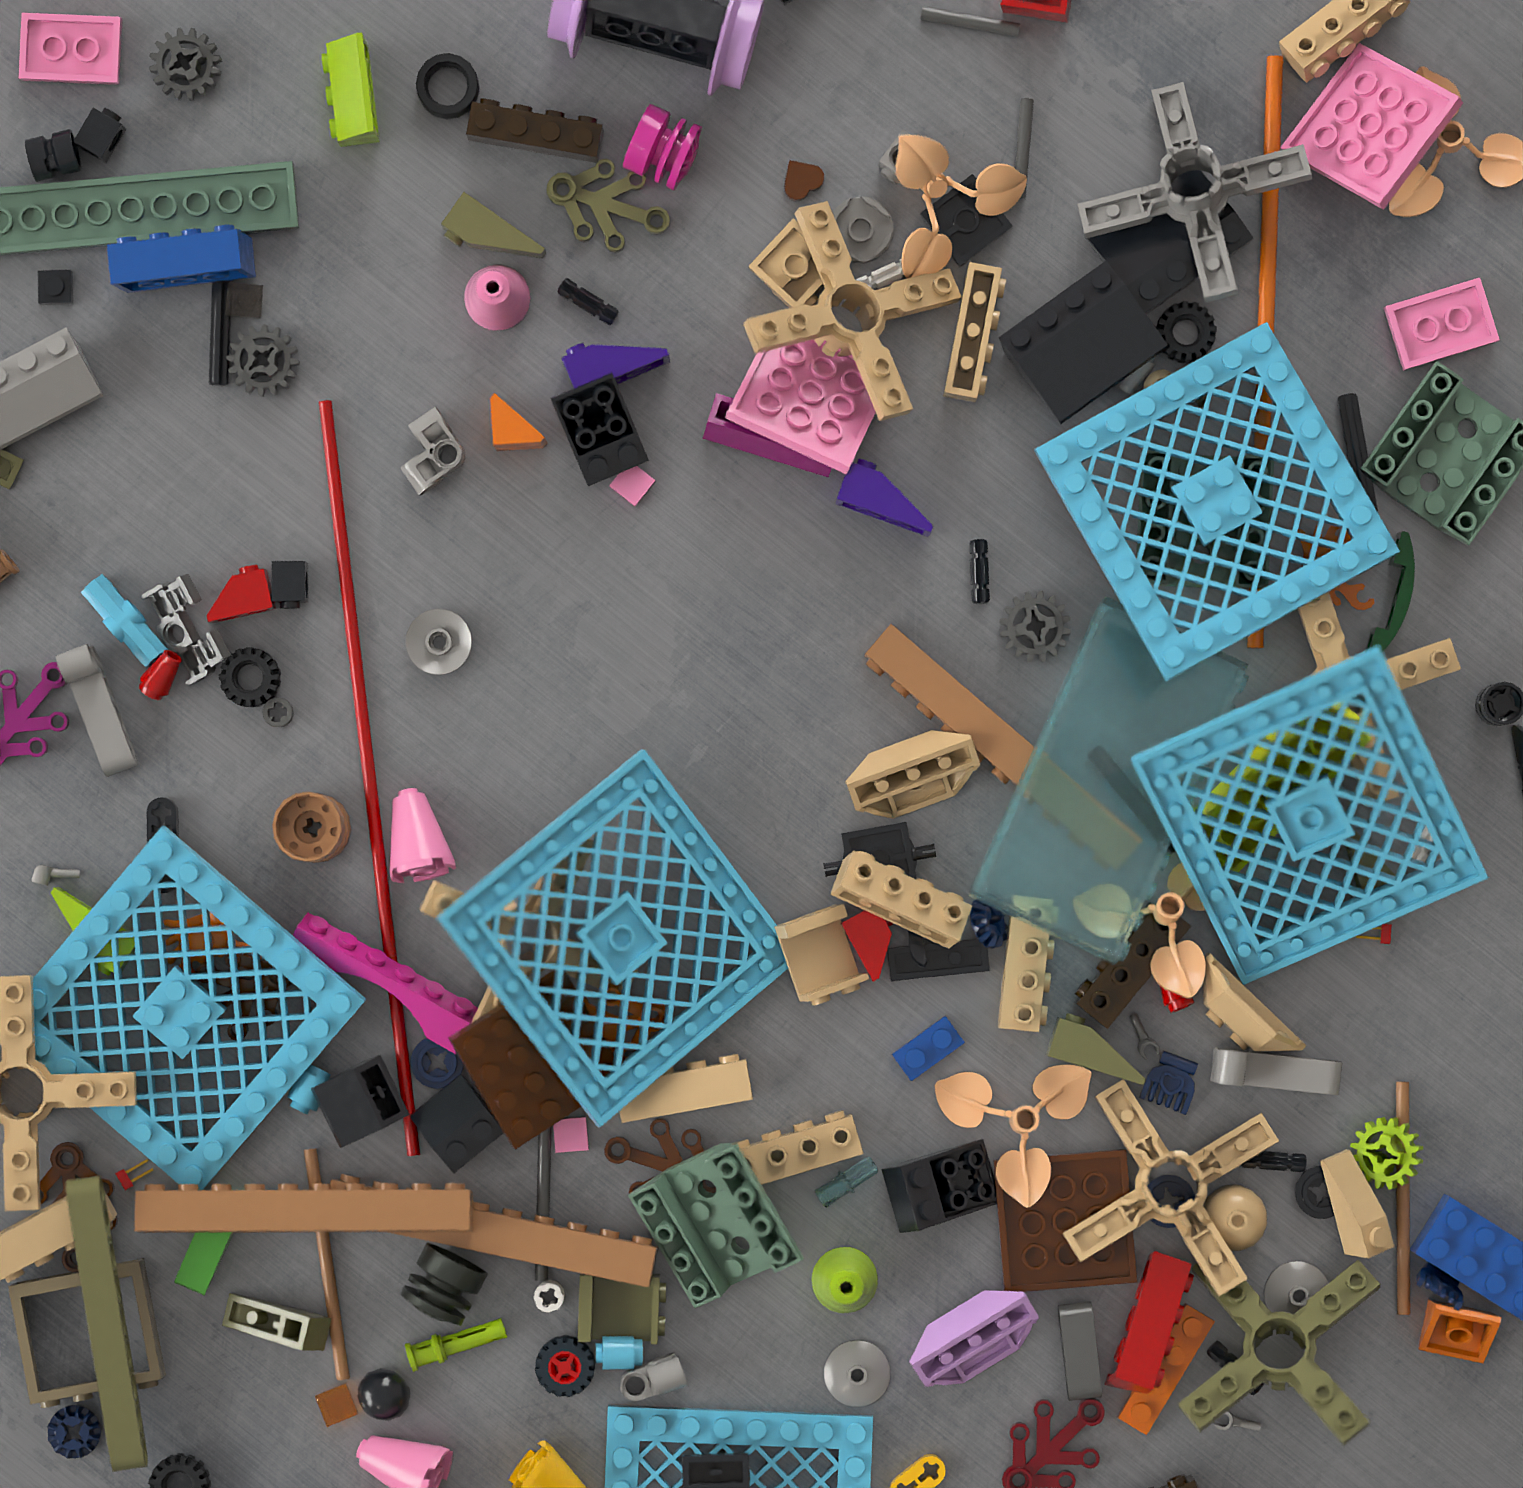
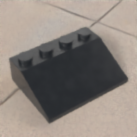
M1191 170L1179 175L1172 182L1170 192L1172 191L1176 195L1182 196L1185 200L1186 198L1198 197L1206 192L1209 193V189L1213 184L1201 170ZM1227 202L1225 208L1218 214L1228 256L1231 257L1250 244L1254 237ZM1167 213L1155 216L1150 222L1086 238L1101 261H1107L1125 283L1146 315L1199 279L1186 224L1174 220Z
M1107 261L1100 264L998 337L1005 355L1060 424L1067 421L1168 348V344L1128 287Z

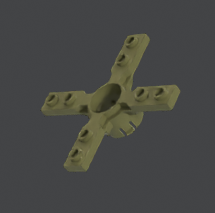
M1359 1260L1308 1299L1307 1304L1295 1314L1283 1311L1271 1312L1246 1280L1218 1297L1198 1263L1191 1267L1192 1273L1246 1333L1243 1341L1244 1355L1234 1363H1228L1178 1403L1179 1409L1200 1433L1264 1382L1266 1385H1269V1381L1272 1384L1271 1389L1277 1391L1285 1390V1383L1288 1382V1387H1293L1343 1446L1370 1425V1421L1327 1372L1322 1371L1314 1361L1317 1352L1316 1339L1380 1289V1283ZM1273 1330H1276V1335L1285 1334L1289 1336L1290 1331H1292L1293 1340L1298 1343L1301 1349H1305L1304 1356L1300 1361L1288 1369L1277 1370L1267 1367L1255 1355L1256 1348L1264 1339L1273 1335Z

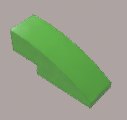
M195 1233L174 1283L205 1296L233 1237V1233Z

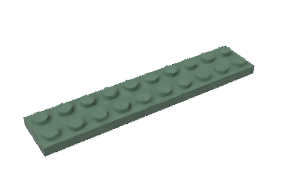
M292 161L0 187V255L107 246L108 244H116L117 238L137 237V241L149 240V235L153 233H169V237L181 236V231L186 229H201L202 233L214 232V227L218 225H234V229L242 230L243 233L299 228L294 163Z

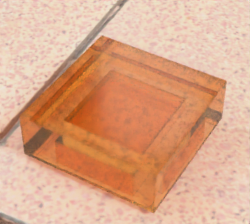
M347 1382L315 1395L327 1427L359 1413Z

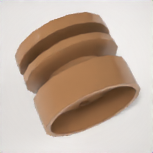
M313 792L296 793L284 800L276 810L272 823L274 839L280 850L290 858L304 862H325L338 856L348 844L351 834L350 817L344 806L333 797ZM312 820L322 825V828L317 830L318 836L308 831V828L313 826Z

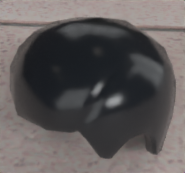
M380 1368L371 1371L359 1383L357 1390L359 1404L365 1413L377 1420L390 1421L398 1418L409 1406L410 1388L403 1378L392 1370Z

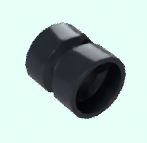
M71 129L52 133L51 139L38 136L25 140L28 162L36 182L54 178L58 171L63 175L82 171L78 147L73 142L75 137Z
M1500 682L1486 686L1480 691L1476 699L1477 714L1488 725L1501 726L1516 722L1523 715L1522 690L1509 682Z

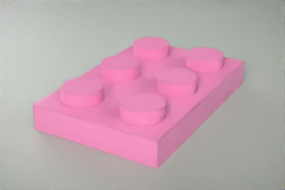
M21 13L18 78L21 81L119 85L122 18L113 16Z
M1480 277L1384 307L1403 371L1500 340Z

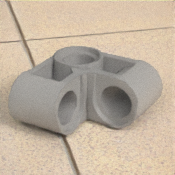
M436 406L408 425L426 451L410 459L400 469L419 496L437 486L445 477L460 468L465 461L463 447ZM447 446H453L457 450L456 460L450 464H445L441 460V452Z
M675 1353L657 1357L642 1366L629 1369L622 1375L620 1380L622 1394L631 1401H640L657 1394L663 1395L688 1386L679 1358L676 1357ZM634 1376L642 1378L645 1382L643 1390L639 1393L629 1392L626 1389V1382L629 1378Z

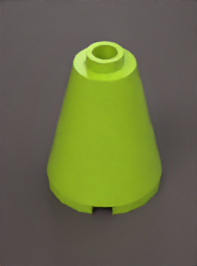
M839 1247L831 1249L819 1258L813 1269L812 1288L815 1296L823 1306L834 1312L852 1313L864 1308L872 1300L877 1290L878 1275L871 1259L856 1248ZM845 1281L852 1284V1287L849 1289H840L841 1283Z

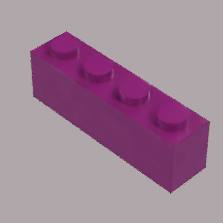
M716 393L703 439L829 478L831 467L726 419L725 417L734 398Z

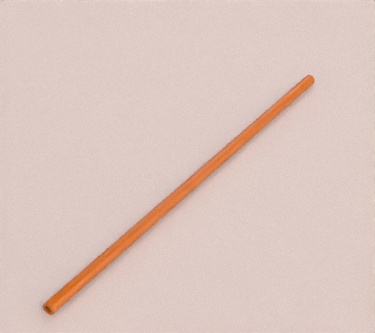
M1278 55L1267 56L1263 155L1280 151L1283 56ZM1279 188L1262 192L1258 326L1267 322L1273 333ZM1263 387L1260 401L1272 404L1270 397ZM1257 408L1254 424L1271 428V412ZM1254 431V448L1265 451L1269 435ZM1264 628L1247 637V648H1264Z

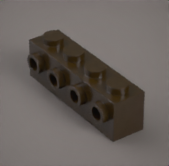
M481 98L480 103H471L466 135L468 140L473 142L597 163L599 161L604 130L602 124H597L598 119L580 115L577 120L564 118L565 113L555 110H546L545 114L532 112V107L513 104L511 109L500 107V102L496 100Z
M1149 902L1144 908L1148 907L1152 903ZM1153 913L1138 917L1141 921L1134 930L1129 927L1116 942L1120 947L1114 955L1111 956L1107 953L1096 966V969L1099 971L1092 981L1086 979L1074 993L1078 996L1074 1003L1106 1029L1110 1027L1151 977V960L1154 953L1161 947H1170L1169 927L1158 923ZM1181 917L1176 922V945L1191 928V925Z

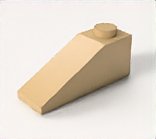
M1346 1149L1321 1160L1344 1254L1371 1258L1394 1247L1387 1216L1351 1151Z

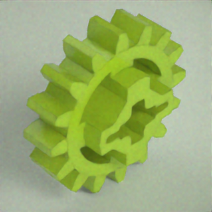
M1385 1117L1377 1118L1376 1124L1372 1121L1364 1123L1367 1132L1364 1130L1356 1131L1355 1134L1360 1141L1350 1145V1147L1357 1150V1154L1353 1156L1359 1162L1361 1171L1365 1172L1367 1182L1370 1183L1375 1180L1376 1189L1383 1188L1385 1183L1389 1190L1397 1188V1182L1401 1186L1408 1184L1409 1181L1406 1175L1411 1177L1417 1176L1418 1172L1413 1166L1423 1163L1421 1158L1416 1157V1152L1423 1150V1146L1414 1144V1141L1419 1137L1418 1133L1409 1135L1410 1124L1408 1123L1398 1127V1118H1390L1388 1124ZM1383 1131L1377 1142H1370L1374 1135ZM1400 1139L1402 1140V1142H1403V1144H1404V1146H1405V1149H1404V1147L1402 1146V1144H1401V1142H1400ZM1386 1148L1388 1153L1396 1157L1387 1159L1386 1154L1376 1149ZM1395 1165H1403L1399 1172L1390 1175Z

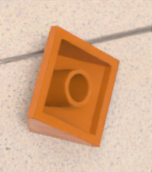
M494 393L490 397L493 446L497 451L544 448L548 444L540 432L497 394Z
M1428 1299L1418 1350L1484 1363L1500 1326L1501 1317L1493 1312L1462 1306L1458 1311L1454 1308V1304Z

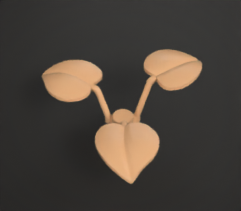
M1424 66L1417 70L1416 74L1459 96L1461 99L1459 90L1447 78L1430 71ZM1450 120L1437 138L1439 148L1428 170L1426 171L1421 164H1417L1390 200L1389 211L1396 216L1413 217L1433 209L1443 195L1444 186L1439 178L1432 176V173L1435 171L1444 152L1455 153L1460 150L1462 145L1466 146L1477 158L1482 159L1479 171L1482 178L1488 184L1505 188L1519 183L1523 180V141L1509 134L1496 133L1485 139L1483 152H1480L1470 142L1469 138L1464 137L1463 126L1457 121Z
M900 135L896 160V176L899 182L906 188H920L924 192L922 199L926 203L932 224V231L926 228H918L910 234L904 244L901 266L906 279L937 273L947 265L952 255L951 240L944 234H938L939 225L932 205V198L943 196L947 191V186H951L971 197H977L975 207L979 213L988 216L999 215L1012 208L1021 198L1027 184V177L1008 164H993L986 167L977 177V190H971L953 181L949 176L945 177L942 174L949 165V155L942 144L923 136Z
M1182 862L1175 866L1168 876L1167 887L1171 893L1163 894L1156 905L1150 904L1148 907L1134 913H1127L1130 909L1128 895L1122 888L1112 884L1095 886L1073 898V909L1080 923L1090 933L1105 939L1120 937L1126 930V920H1133L1148 913H1153L1158 923L1169 927L1170 947L1159 948L1152 957L1151 972L1154 979L1163 988L1186 998L1193 997L1199 991L1206 969L1203 952L1191 940H1184L1177 945L1175 943L1176 922L1183 912V901L1191 910H1205Z
M1067 1064L1056 1065L1043 1070L1037 1075L1032 1085L1034 1095L1041 1101L1034 1108L1031 1106H1021L1013 1112L987 1106L992 1099L991 1086L983 1076L974 1072H961L937 1081L935 1084V1095L944 1115L952 1123L960 1127L973 1128L978 1126L982 1122L984 1112L1009 1118L1011 1128L1021 1134L1020 1151L1010 1150L1000 1157L996 1165V1178L1000 1187L1022 1206L1028 1208L1041 1198L1047 1188L1051 1175V1164L1045 1151L1040 1148L1026 1150V1143L1029 1138L1028 1133L1037 1128L1039 1124L1038 1113L1044 1106L1047 1113L1056 1119L1067 1120L1078 1115L1087 1101L1092 1072L1081 1066Z

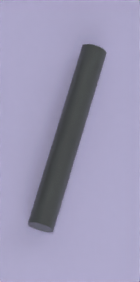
M924 6L921 14L922 20L1017 37L1020 23Z
M1021 98L1015 169L1027 177L1034 99ZM1026 187L1021 198H1026Z

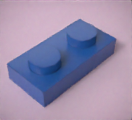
M943 1016L893 1052L892 1055L910 1081H913L965 1042L948 1018Z

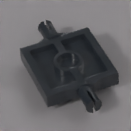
M974 174L960 183L971 190H977V178ZM953 188L932 205L939 225L938 234H944L951 240V257L961 267L1013 226L1003 213L994 216L979 213L975 207L977 197H971ZM925 209L920 213V216L932 231L929 213Z
M907 822L841 833L844 847L842 860L823 863L824 869L837 867L834 870L824 871L825 877L838 875L843 859L853 851H862L872 855L875 858L874 861L885 866H897L905 872V875L917 879L915 871L917 860L936 857V851L922 853L923 851L935 849L934 843L914 847L909 838Z

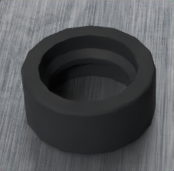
M451 53L438 54L425 61L418 71L416 79L417 95L424 108L435 117L444 119L459 118L470 111L472 102H477L480 91L478 76L472 65L463 57ZM440 68H456L466 78V94L461 101L454 105L446 106L439 104L433 100L429 93V80L433 73Z

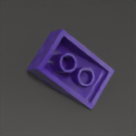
M584 343L565 350L567 355L561 357L574 388L611 372L617 385L670 363L669 353L666 348L594 344L585 347Z
M859 458L857 463H851L842 482L836 505L926 537L930 536L933 525L882 472L876 470V464Z

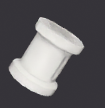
M555 1280L543 1281L536 1288L534 1294L537 1308L547 1313L558 1310L565 1297L564 1288ZM549 1288H553L556 1290L554 1296L559 1299L558 1301L552 1300L550 1304H546L543 1302L545 1296L540 1293L541 1291L547 1292Z

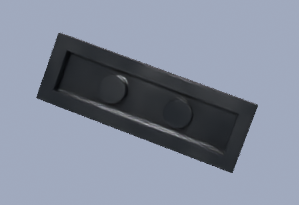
M979 939L960 940L949 949L937 943L924 944L927 965L925 967L919 966L913 959L909 946L887 949L890 981L990 971L988 948Z

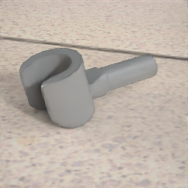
M39 865L34 869L32 882L48 886L51 876L79 878L80 870L58 869Z
M1230 1410L1224 1413L1230 1419L1227 1425L1214 1423L1216 1428L1220 1430H1227L1231 1426L1260 1431L1261 1423L1234 1417Z

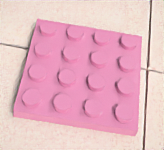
M1358 43L1280 148L1284 150L1304 144L1311 169L1384 210L1462 106L1463 102L1459 96Z
M814 339L756 354L725 418L847 474L876 413L853 356L838 357L837 354L841 349H838L833 357L828 356L821 351L827 341L824 340L818 346Z

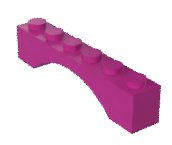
M309 912L305 915L293 933V936L334 972L362 977L393 994L410 1010L420 1024L426 1038L456 1054L448 1037L469 1025L478 1007L474 1006L468 999L458 997L444 989L438 982L430 981L415 973L411 967L401 965L392 960L381 950L371 948L358 941L354 935L342 932L328 924L324 918L314 916Z

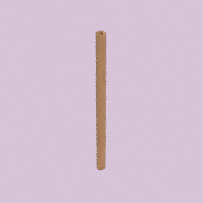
M1396 1082V1118H1398L1399 1122L1398 1127L1405 1123L1409 1124V1082ZM1400 1139V1142H1401L1402 1146H1403L1404 1149H1405V1146H1404L1402 1140ZM1402 1164L1396 1165V1173L1401 1170ZM1408 1175L1406 1176L1409 1183L1401 1186L1397 1182L1398 1315H1410V1176Z
M317 1148L304 1150L309 1190H311V1184H322ZM315 1232L327 1316L332 1318L329 1330L336 1379L345 1380L349 1379L350 1375L329 1232Z

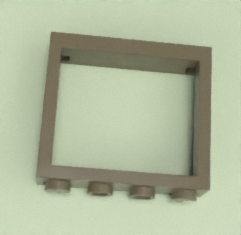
M144 1258L116 1263L119 1278L132 1276L149 1364V1370L135 1373L136 1384H138L139 1389L154 1387L158 1385V1380L166 1376L145 1261ZM68 1272L13 1283L8 1286L30 1405L40 1403L41 1408L59 1405L60 1399L73 1397V1402L93 1398V1392L99 1391L97 1380L41 1391L24 1303V1297L81 1286L79 1272Z

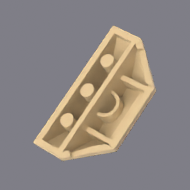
M930 730L869 753L845 782L856 811H865L894 819L955 796L968 781L972 772L978 769L980 761L971 735Z
M1211 953L1204 955L1206 969L1203 980V1004L1209 1009L1206 1015L1219 1028L1225 1024L1233 1032L1230 1036L1231 1040L1243 1051L1247 1047L1253 1051L1303 1050L1307 1046Z

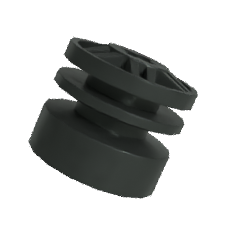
M426 1243L416 1263L427 1272V1275L424 1277L410 1274L408 1280L418 1287L419 1290L410 1286H404L400 1295L412 1303L417 1310L429 1317L461 1326L466 1316L454 1307L469 1311L472 1306L470 1302L461 1296L462 1291L478 1294L488 1273L476 1264L443 1247Z

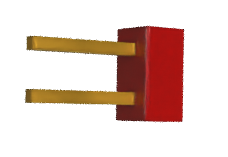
M1382 924V927L1373 928L1381 930V937L1356 936V938L1381 940V944H1390L1392 924Z
M148 1159L127 1171L122 1169L115 1173L124 1190L134 1186L132 1182L153 1171V1168L132 1180L127 1175V1173L148 1162Z

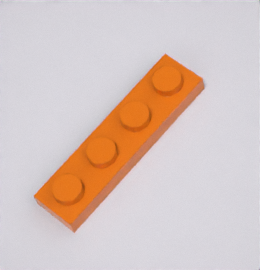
M1184 1304L1181 1320L1178 1325L1173 1324L1170 1336L1175 1338L1169 1356H1163L1160 1368L1165 1369L1160 1387H1154L1153 1391L1148 1394L1132 1391L1117 1416L1120 1420L1143 1434H1148L1215 1321L1190 1305Z

